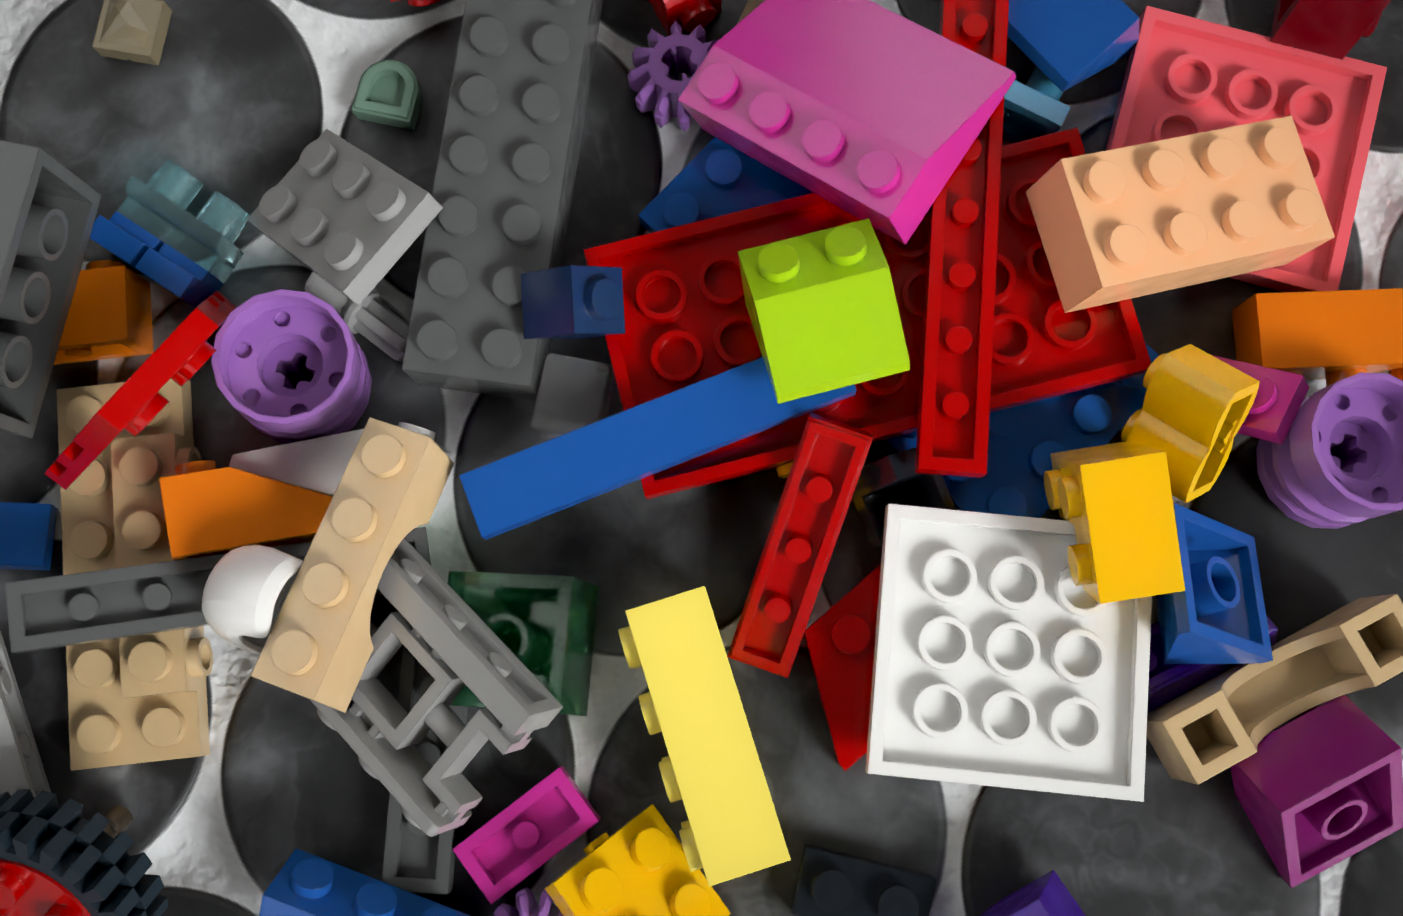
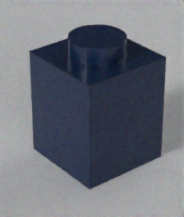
M568 265L521 273L524 339H581L625 334L621 267Z

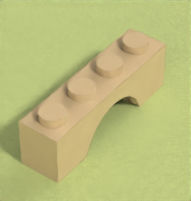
M369 417L252 671V677L346 713L374 649L370 636V617L375 593L383 571L395 549L405 536L414 528L429 523L454 466L452 460L431 437Z
M1398 594L1358 598L1271 646L1273 661L1256 664H1237L1148 713L1146 736L1170 778L1199 785L1257 753L1259 742L1272 730L1291 718L1342 695L1376 687L1403 672V603Z

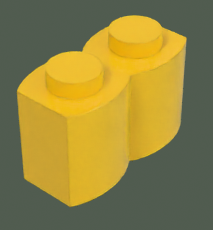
M1192 344L1169 353H1163L1151 363L1145 373L1143 387L1147 391L1143 401V408L1137 410L1126 422L1122 430L1121 440L1166 451L1172 495L1184 503H1188L1210 491L1219 477L1231 452L1234 437L1244 423L1254 403L1260 381Z

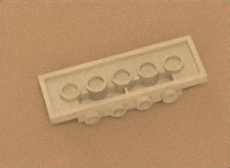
M170 378L158 391L169 402L136 437L123 429L66 490L60 486L63 575L174 561L171 557L159 478L175 475L174 467L177 465L202 461L198 449L194 447L190 380L180 387ZM125 382L57 389L59 455ZM203 626L66 646L71 771L210 755L206 676H209L212 671L213 651L210 641L204 637Z

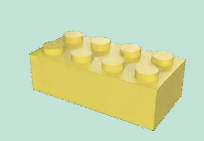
M702 586L626 610L630 626L618 629L629 668L636 669L642 667L650 692L638 695L649 734L653 735L662 732L669 756L661 758L662 761L659 762V768L670 803L683 800L689 820L681 822L682 829L679 830V834L691 872L703 868L708 885L713 886L790 861L791 858L706 587Z

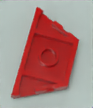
M881 564L806 628L804 632L810 662L813 665L818 684V693L834 746L836 762L844 771H847L867 753Z

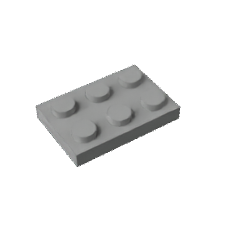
M326 129L317 140L305 147L298 162L276 186L269 189L263 195L259 206L246 220L359 306L443 207L429 192Z

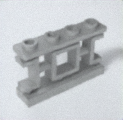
M404 538L395 549L383 571L373 601L374 603L382 593L399 612H391L379 628L370 620V636L374 649L346 713L313 700L311 702L317 707L320 719L328 727L337 731L355 751L362 768L369 775L380 780L398 801L405 818L412 825L423 830L426 835L433 837L464 825L472 815L470 809L476 807L483 797L461 772L484 744L490 740L503 755L524 749L532 739L530 734L534 730L547 727L563 706ZM402 645L408 649L435 679L409 713L377 679V676ZM465 686L487 707L479 709L467 725L449 707ZM430 729L447 746L446 751L433 767L414 747V745L421 742Z

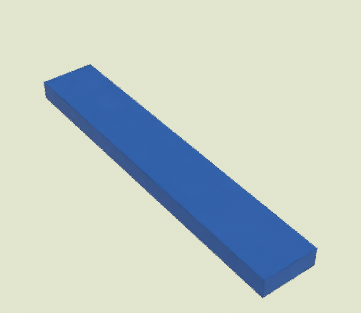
M763 357L476 468L459 475L481 537L487 540L854 396L857 389L854 384L778 404Z

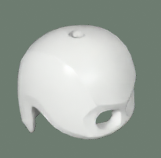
M247 545L229 551L215 565L205 584L202 612L206 622L217 635L227 642L243 650L261 654L303 560L272 547L261 545Z

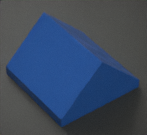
M1009 0L1007 36L1064 92L1130 55L1139 40L1140 18L1122 0Z
M1173 503L1185 591L1156 595L1163 664H1256L1273 661L1254 537Z

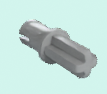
M311 273L305 285V292L332 305L353 334L360 333L395 361L404 360L409 324L382 304V296L372 290L358 306L317 274Z

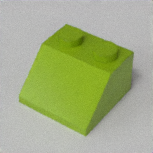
M869 218L738 251L745 304L778 404L910 370V360L889 265Z

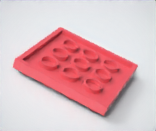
M1146 6L1139 16V40L1129 55L1106 151L1292 115L1335 237L1286 265L1228 278L1281 292L1338 291L1387 67L1346 56L1341 60L1270 42V37Z

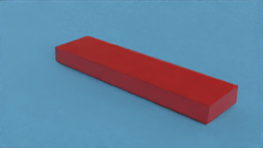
M810 412L727 655L728 658L786 678L789 677L871 446L873 433Z

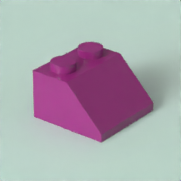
M1346 695L1334 698L1321 706L1317 705L1299 714L1293 721L1267 734L1259 742L1257 753L1231 766L1235 795L1279 874L1290 888L1299 885L1403 828L1402 748Z

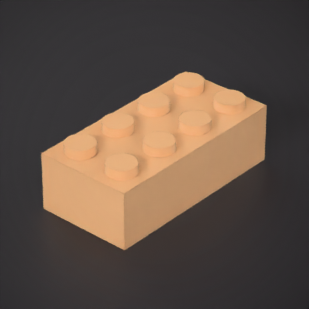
M1292 115L1060 159L1026 191L1065 313L1286 265L1335 237Z

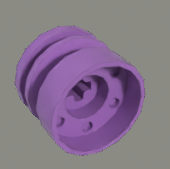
M279 289L255 295L231 311L216 334L214 342L216 352L212 355L211 363L217 387L231 405L244 418L248 419L260 433L282 445L348 432L356 426L369 404L372 377L364 352L356 342L348 325L333 306L308 292ZM309 370L314 376L311 382L300 381L296 388H294L290 383L293 377L303 378Z
M1361 372L1337 381L1304 398L1282 445L1262 439L1259 440L1256 448L1258 476L1268 498L1288 518L1311 528L1338 529L1403 509V380L1389 374Z

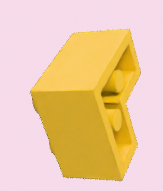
M1125 441L1050 453L1053 470L1044 472L1045 493L1050 509H1059V516L1066 521H1070L1075 528L1077 544L1068 546L1069 569L1075 586L1083 585L1084 592L1100 604L1185 591L1166 451Z

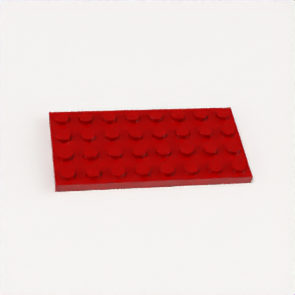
M1078 127L1002 146L990 413L1145 374L1151 365L1132 299L1068 313L1064 312L1026 191L1060 159L1086 154ZM810 193L584 249L588 266L622 268L625 334L608 335L605 338L623 410H628L763 357L745 304L738 251L860 221L861 219L817 194ZM929 210L906 245L873 227L889 265L909 355L910 370L855 384L857 391L854 396L811 412L873 433L872 443L917 431ZM810 413L642 478L641 483L646 500L793 462Z

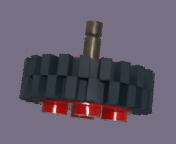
M18 789L12 796L9 792L0 794V916H166L163 913L168 908V901L166 896L158 894L164 887L160 875L145 874L153 864L145 852L130 856L126 851L134 842L124 832L133 822V815L127 808L121 805H113L104 815L97 812L90 821L82 818L84 804L69 798L59 809L56 793L42 790L34 798L30 789Z

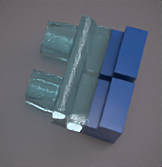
M167 160L147 184L134 176L130 177L126 185L128 197L109 220L102 215L97 217L93 224L90 239L196 308L217 290L220 291L244 255L233 243L240 235L247 221L246 219L250 215L237 203L220 192L214 191L195 217L185 209L202 188L203 184L186 170Z

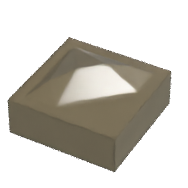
M104 0L92 47L102 57L131 60L133 62L159 66L172 10L162 0Z

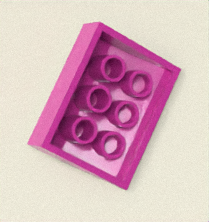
M765 0L712 46L678 101L704 131L861 220L869 218L873 227L906 245L1013 84L1016 74L1014 71L870 0Z

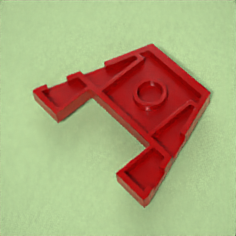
M218 290L198 305L98 410L44 474L66 490L123 429L136 437L169 402L158 391L170 378L182 387L216 352V349L206 340L226 320L230 312L237 307Z

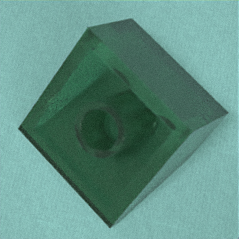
M449 571L447 584L559 701L563 708L558 715L587 717L599 587L573 576ZM467 686L463 688L450 705L487 708Z

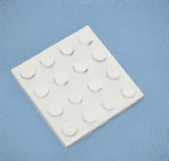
M888 504L885 507L865 772L877 775L1144 802L1152 596L1100 604L1084 592L1083 585L1075 586L1069 569L1068 546L1075 545L1077 542L1075 528L1070 521Z

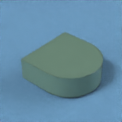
M382 60L369 66L362 74L351 111L360 120L415 130L422 103V89L414 72L407 65L396 60Z

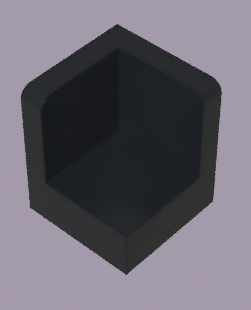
M916 447L888 455L862 468L852 499L870 544L873 547L883 545L885 507L888 504L956 510L942 475L915 473Z

